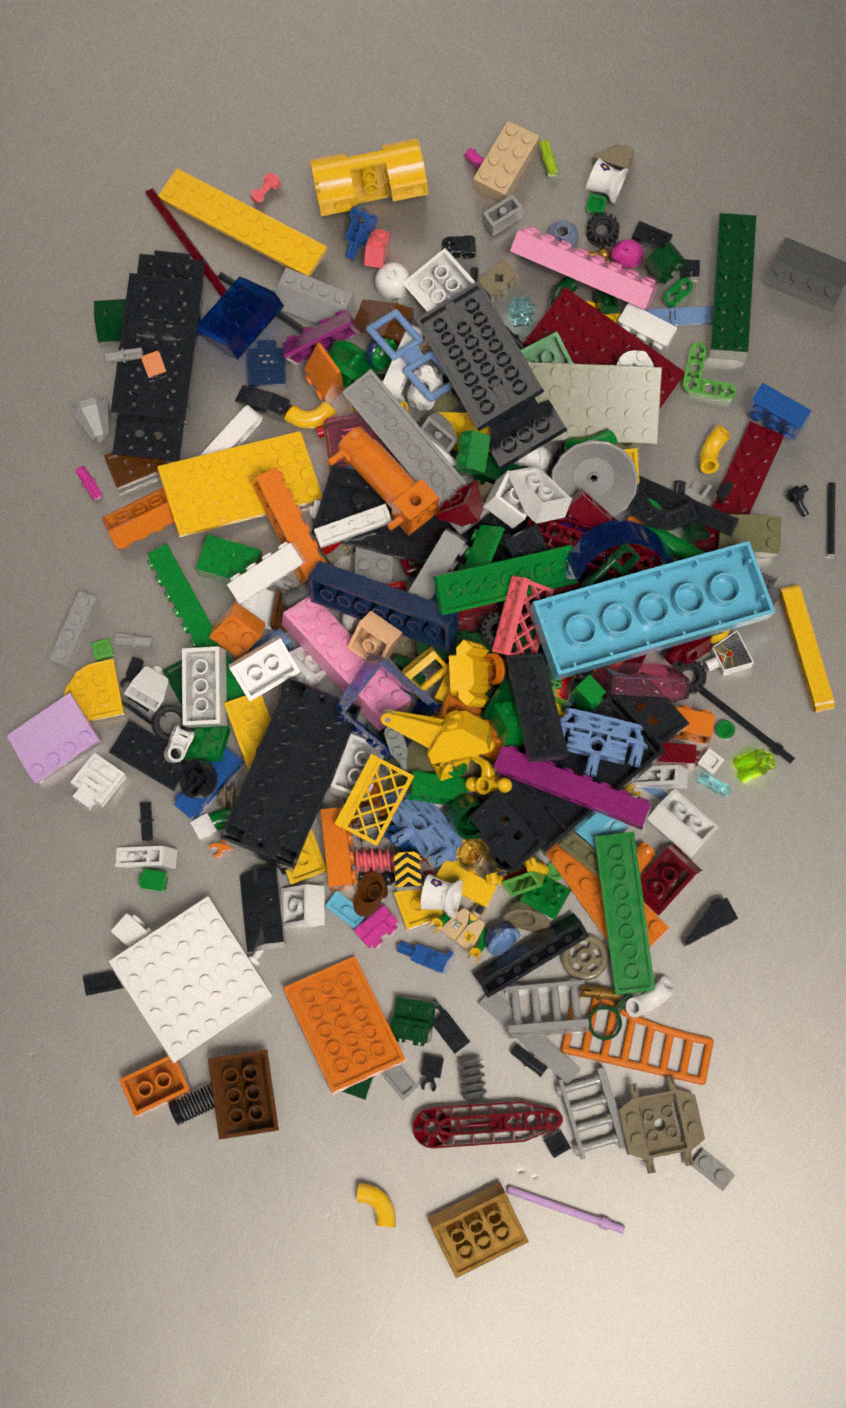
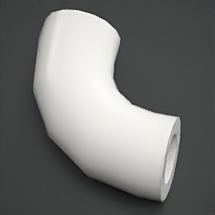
M662 977L655 983V990L645 991L638 996L628 999L626 1002L628 1014L632 1017H640L657 1008L676 992L674 982L667 977Z

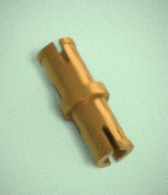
M581 985L579 991L583 992L579 993L580 997L595 998L597 1001H602L603 999L619 1001L621 996L620 994H615L614 988H605L603 985H597V987Z

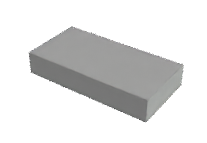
M400 1065L380 1073L403 1101L418 1089Z

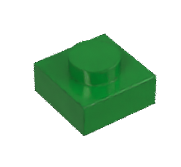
M590 193L585 213L597 215L598 212H601V215H603L607 197Z

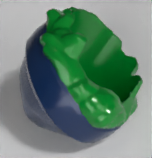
M382 337L394 351H397L398 347L394 339ZM373 340L367 345L366 359L368 364L379 371L389 369L392 359L377 342Z

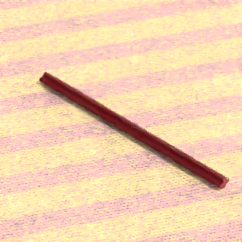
M154 188L146 190L145 193L148 199L154 204L153 206H155L164 221L170 226L178 240L181 241L180 243L191 254V257L195 260L205 261L206 259L196 249V245L189 239L187 233L184 232L185 230L180 227L181 225L175 220L176 218L173 217L171 211L164 205L165 203L159 198L156 191L153 190ZM205 261V277L211 282L210 284H212L224 303L232 311L243 329L247 331L252 328L250 319L240 309V305L235 302L236 300L230 295L231 293L228 292L222 281L219 280L212 267Z

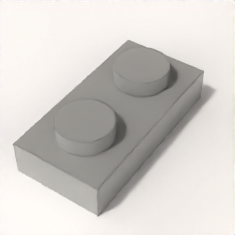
M704 1149L694 1159V1165H690L721 1191L725 1190L735 1176Z

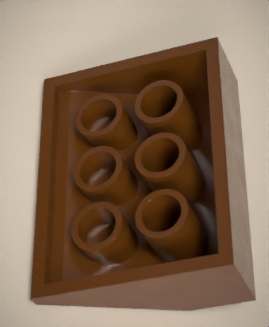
M268 1050L208 1058L219 1140L279 1131Z

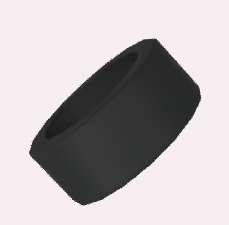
M162 706L155 712L151 724L153 732L157 737L165 741L170 739V734L164 733L159 724L160 718L167 712L178 714L182 722L181 729L189 730V727L183 726V709L179 706Z

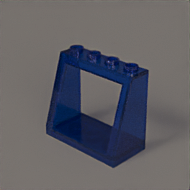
M370 653L334 711L338 714L337 718L345 725L349 723L353 726L351 730L360 737L364 735L367 738L366 742L371 747L376 748L377 746L381 749L380 754L387 760H390V758L396 760L391 755L386 743L347 712V709L372 677L380 670L416 701L410 711L411 714L432 717L440 705L384 657ZM404 735L408 747L413 740Z

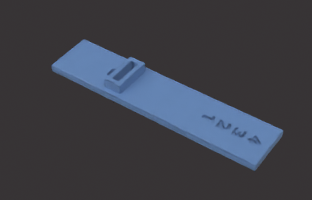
M712 306L647 309V312L673 326L711 324Z

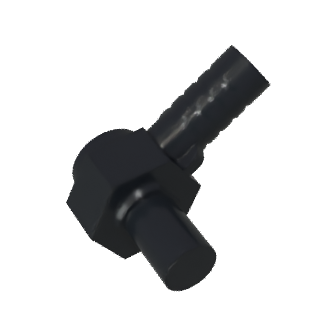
M797 485L787 491V499L791 503L796 504L802 517L810 514L803 503L804 493L809 491L807 485L801 487Z

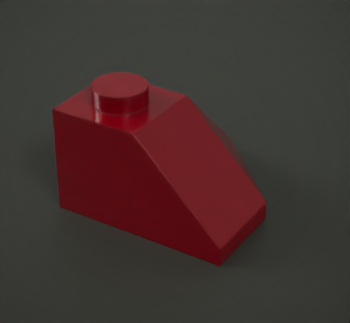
M475 480L458 488L455 491L456 494L449 501L447 499L443 501L435 516L438 519L460 526L477 523L480 520L483 505L478 482Z

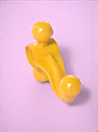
M491 740L489 753L493 751L495 746L493 740ZM479 755L471 756L472 760L481 766L482 774L479 778L474 776L467 778L465 786L468 791L489 794L497 790L507 793L512 789L511 780L505 777L500 779L495 775L494 768L489 761Z

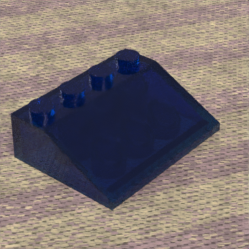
M239 276L201 319L199 335L226 355L238 360L279 314L284 305L274 291Z

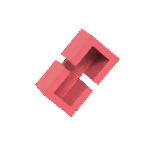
M383 229L372 231L366 244L365 266L383 267L389 253L391 232H386Z

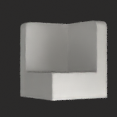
M695 481L691 488L688 487L684 495L703 503L713 486L709 484L706 488Z

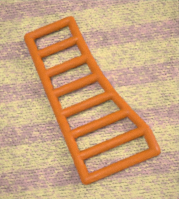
M592 998L588 1018L592 1011L599 1007V1002L612 1008L617 1003L612 1000L603 999L602 1001H597L595 998ZM572 1000L567 1020H572L573 1018ZM623 1008L619 1013L628 1018L621 1058L609 1056L612 1039L603 1041L600 1054L589 1051L592 1040L590 1031L585 1032L581 1049L570 1047L572 1033L564 1034L561 1052L564 1054L659 1076H674V1079L698 1085L706 1083L714 1040L709 1037L670 1028L641 1016L632 1017L628 1014L626 1008ZM611 1011L609 1012L604 1037L612 1036L617 1016ZM597 1012L592 1017L591 1024L593 1030L595 1026ZM636 1023L647 1027L640 1063L628 1060ZM655 1031L666 1034L660 1067L648 1065ZM674 1037L685 1040L679 1072L668 1069ZM693 1042L705 1045L699 1076L687 1074Z

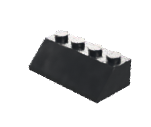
M277 867L256 868L240 875L247 952L287 947Z

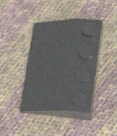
M786 237L772 263L764 285L832 313L846 284V262Z

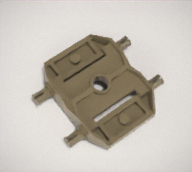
M674 1076L666 1077L668 1084L667 1092L640 1097L638 1094L637 1083L628 1085L631 1097L617 1110L626 1153L633 1158L643 1160L646 1163L647 1174L656 1172L653 1162L654 1158L675 1153L683 1154L685 1166L694 1165L691 1152L705 1139L696 1096L676 1088ZM672 1101H675V1106L683 1137L682 1142H680L679 1131L676 1124ZM657 1119L663 1122V1129L661 1131H658L654 1126Z

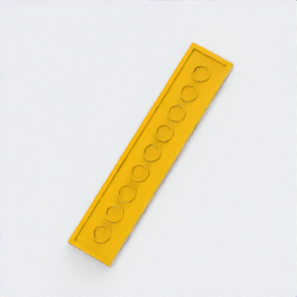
M178 168L158 195L169 206L273 261L309 277L328 251L327 246Z
M245 695L224 703L248 771L271 720L262 695L252 701H249ZM312 829L293 873L285 870L290 885L327 872Z

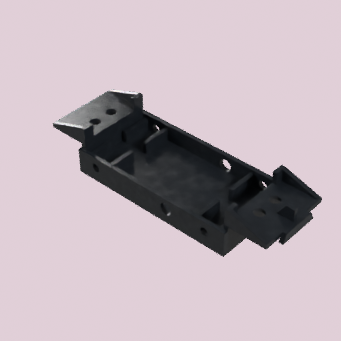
M154 250L155 255L139 254L137 274L129 273L119 350L121 348L125 350L142 348L144 355L159 351L166 372L148 378L141 359L129 360L126 363L117 362L110 411L112 420L117 421L112 454L180 461L185 433L184 428H187L201 322L205 290L203 282L205 261L189 259L191 254ZM138 430L144 432V435L140 438L135 435ZM156 432H161L163 434V437L161 439H155L154 434Z
M643 671L617 689L590 712L639 724L643 727L644 730L641 731V735L648 749L643 751L640 767H635L636 758L634 759L633 766L628 765L632 749L631 746H628L624 765L600 759L597 776H591V768L589 777L593 779V782L599 784L604 782L611 785V789L616 791L619 789L625 790L665 755L663 746L690 724ZM639 702L645 705L642 711H638L635 708V705ZM650 717H656L658 723L650 725L648 720ZM568 731L565 734L566 744L568 743V737L570 733ZM631 732L630 737L635 738V732ZM598 743L592 745L594 751H600L603 748ZM568 752L569 756L567 759L551 761L556 764L555 767L563 769V767L569 768L574 771V774L581 776L582 774L586 775L584 771L589 756ZM511 778L512 789L509 792L495 791L468 818L479 830L476 834L501 863L506 861L516 872L539 851L546 857L597 812ZM503 816H507L510 822L507 825H503L500 819ZM514 832H522V839H514Z

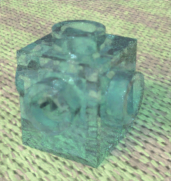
M530 296L512 298L511 306H508V314L513 326H532L536 307L535 304H532Z

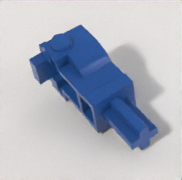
M357 206L351 209L349 214L351 223L344 238L349 241L345 257L355 260L359 246H366L368 235L374 230L378 220L376 214ZM361 216H363L362 219L365 220V222H361L360 224Z
M403 941L397 947V952L411 957L410 960L443 975L447 974L451 962H454L455 953L452 951L445 955L420 944H417L415 947Z

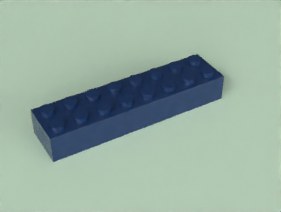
M321 561L317 563L308 576L311 602L359 620H362L372 611L402 632L401 635L447 652L450 651L459 636V612L440 615L438 603L435 601H430L416 594L402 591L399 588L391 587L382 582H377Z

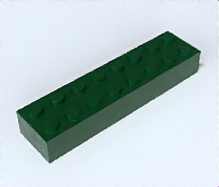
M719 214L709 358L746 361L749 348L757 215Z

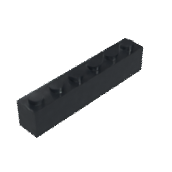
M571 913L472 974L481 990L489 998L588 938L589 935L581 920L574 913Z

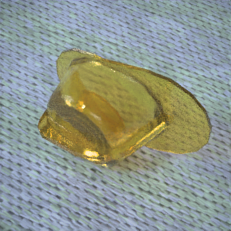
M463 839L462 846L456 851L459 864L466 871L482 870L488 861L487 848L481 839Z

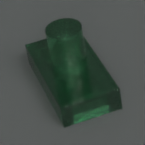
M697 521L682 527L684 531L682 540L693 544L694 540H707L711 534L703 524Z

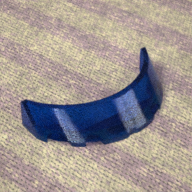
M613 520L599 524L580 537V540L572 552H569L566 559V578L579 580L584 569L598 554L608 548L625 543L649 547L659 557L664 558L667 564L674 562L663 540L648 527L633 521Z

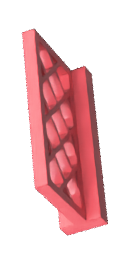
M512 576L492 652L506 656L518 655L519 653L520 655H525L524 650L530 647V654L538 653L540 639L529 610L531 606L529 601L534 597L536 601L541 600L539 594L542 591L547 592L545 598L552 597L554 589L532 582L524 577ZM529 585L533 593L527 597L526 592ZM525 604L528 612L522 615V607ZM530 616L533 624L527 627L524 619ZM520 623L523 631L517 634V626ZM534 628L536 634L535 637L531 639L529 631ZM525 635L527 643L522 646L519 638ZM513 642H515L518 649L511 653Z

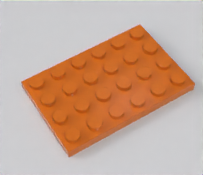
M355 956L283 987L286 998L332 1095L406 1061Z

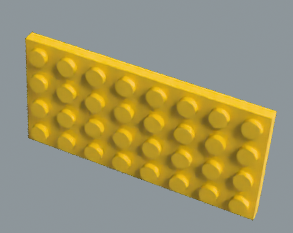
M301 431L157 466L179 538L265 516L266 513L251 482L256 476L275 467L283 473L285 478L284 484L286 488H290L294 497L292 500L295 505L300 507L312 504L314 500L321 501L322 493Z

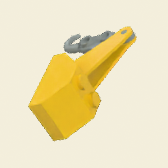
M386 709L382 713L381 722L387 726L384 735L390 753L399 762L400 769L407 771L408 747L404 735L429 748L428 754L431 764L485 754L490 751L492 740L490 724L465 710L451 711L443 719ZM385 766L387 773L390 774L389 768Z

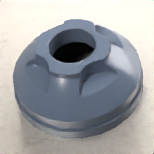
M555 221L546 231V233L554 235L555 240L560 242L565 240L572 243L574 248L578 243V230L569 221ZM565 228L568 231L567 235H558V229Z

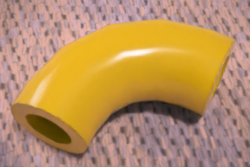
M324 401L310 411L293 405L286 413L284 420L298 428L314 429L325 425L335 416L336 411Z
M718 424L702 445L699 464L703 473L712 474L718 470L719 453L725 443L731 438L728 430L722 425Z
M359 1182L357 1203L366 1204L373 1208L376 1214V1226L396 1227L395 1207L389 1196L377 1186Z

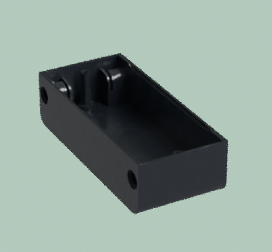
M289 677L221 834L220 843L293 873L362 707Z

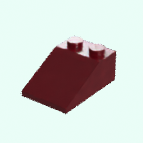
M675 844L668 846L640 877L643 902L660 916L703 870Z

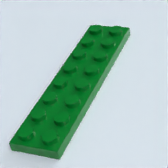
M572 545L433 576L440 615L505 601L512 576L524 577L552 589L578 583ZM529 585L526 595L533 593Z
M634 831L595 836L615 994L655 990Z

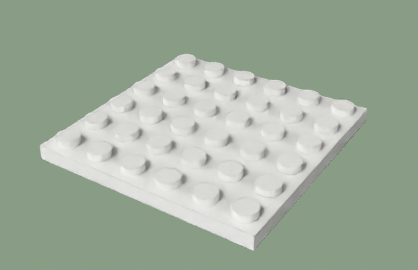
M208 896L108 961L111 969L172 1063L181 1059L272 996Z

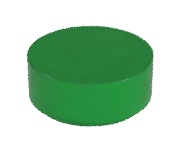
M728 720L720 721L715 728L716 736L721 740L731 739L735 733L734 724Z

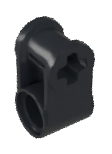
M448 236L443 239L442 250L445 248L448 252H451L454 259H473L476 257V239L474 236Z

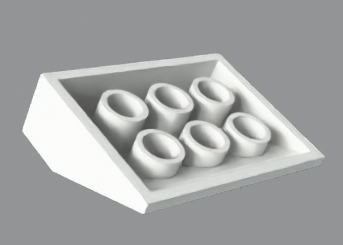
M444 248L407 278L403 285L421 306L429 312L476 282Z

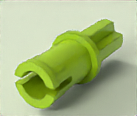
M549 140L540 141L539 144L543 155L542 162L546 166L547 175L549 177L555 176L559 173L555 162L556 155L552 153Z

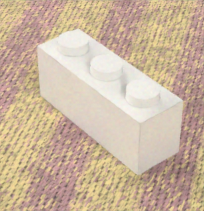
M629 302L618 319V325L642 342L651 344L652 348L657 351L662 350L666 352L677 334V327Z

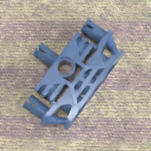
M566 708V714L564 717H561L560 722L564 738L566 731L570 732L568 743L566 744L567 751L589 756L584 774L589 776L592 768L591 776L596 777L600 759L624 765L628 746L632 747L628 765L633 766L634 759L636 758L635 767H640L643 751L648 749L641 735V731L644 730L641 725ZM571 717L575 718L574 723H568V720ZM631 732H635V738L630 737ZM598 743L603 748L600 751H594L592 745Z
M396 791L385 796L388 805L396 803L398 799ZM405 794L392 819L394 824L401 830L391 836L393 843L398 840L394 845L400 846L409 840L425 859L430 855L432 864L437 861L433 865L434 867H439L446 861H455L456 851L462 846L463 839L451 828L446 816L434 803L408 800ZM383 797L380 799L382 806L385 804Z

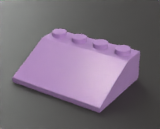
M71 692L6 735L34 783H40L102 741V738Z

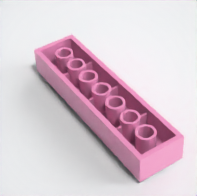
M533 226L518 230L510 250L511 252L640 308L646 309L651 305L659 286L658 283H655L656 280L649 276L641 277L639 272L633 269L627 271L617 262L609 263L605 261L606 258L597 254L595 256L590 255L588 250L581 247L576 249L572 247V243L565 240L561 242L555 240L554 235L539 233V229Z
M308 596L283 612L282 626L321 669L326 672L353 704L362 707L361 712L378 731L386 727L381 722L384 710L391 709L405 713L408 712L411 699L381 667L379 669L375 668L347 648L352 635L326 607L311 602V597Z

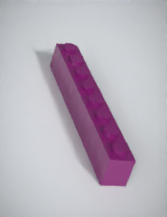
M509 745L508 747L502 746L493 767L494 772L640 830L643 829L651 809V804L648 803L647 799L639 796L634 798L629 796V792L622 789L616 791L611 789V785L600 782V784L593 782L591 777L583 774L578 776L569 768L563 767V769L555 767L556 764L551 761L528 763L527 755L518 752L519 749Z

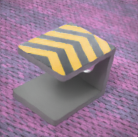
M419 851L394 853L397 890L422 889Z

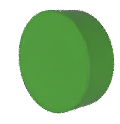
M550 862L547 865L548 873L546 876L554 881L561 880L562 876L558 873L553 863Z

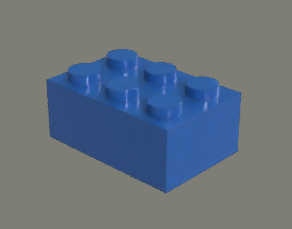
M762 382L750 402L747 415L753 421H759L765 424L766 428L777 431L785 439L795 442L805 427L812 410Z

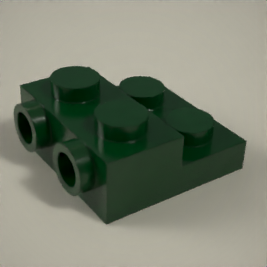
M400 995L396 996L394 1016L391 1017L390 1025L396 1041L405 1043L406 1040H410L416 1046H424L425 1043L431 1042L436 1002Z

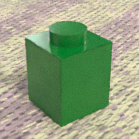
M143 869V874H139L138 885H140V889L143 891L166 894L169 874L167 872Z

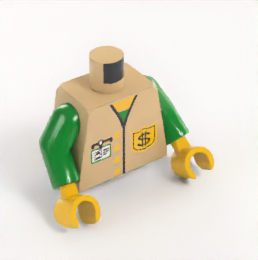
M477 904L471 912L465 908L458 909L455 919L450 918L447 913H444L430 922L429 927L431 925L437 927L434 933L441 930L444 935L469 953L468 959L471 955H474L476 957L475 962L479 961L481 953L486 947L484 944L486 924L480 920L486 912L483 907Z

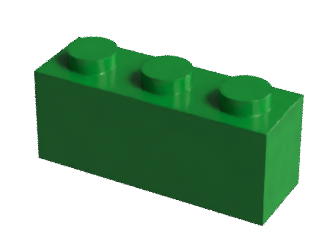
M589 675L570 693L569 701L577 710L591 712L604 700L602 695L606 691Z
M414 770L410 773L415 777L406 792V799L450 806L461 795L468 794L465 786L467 779L452 777L440 781L436 773L430 774L425 773L423 770Z

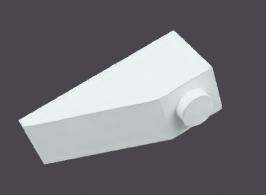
M681 765L652 766L631 785H637L636 788H687L688 769Z
M166 846L117 848L115 867L176 869L177 849Z

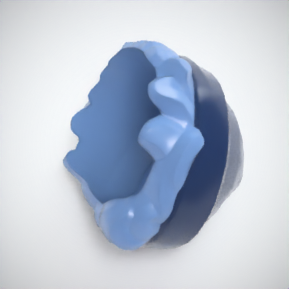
M493 922L486 929L484 944L491 955L502 956L503 953L510 951V947L520 938L521 934L512 923Z

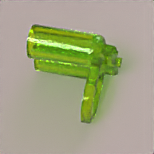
M755 749L733 760L734 766L738 770V778L742 783L766 775L768 771L776 767L773 755L770 752H765L764 749Z

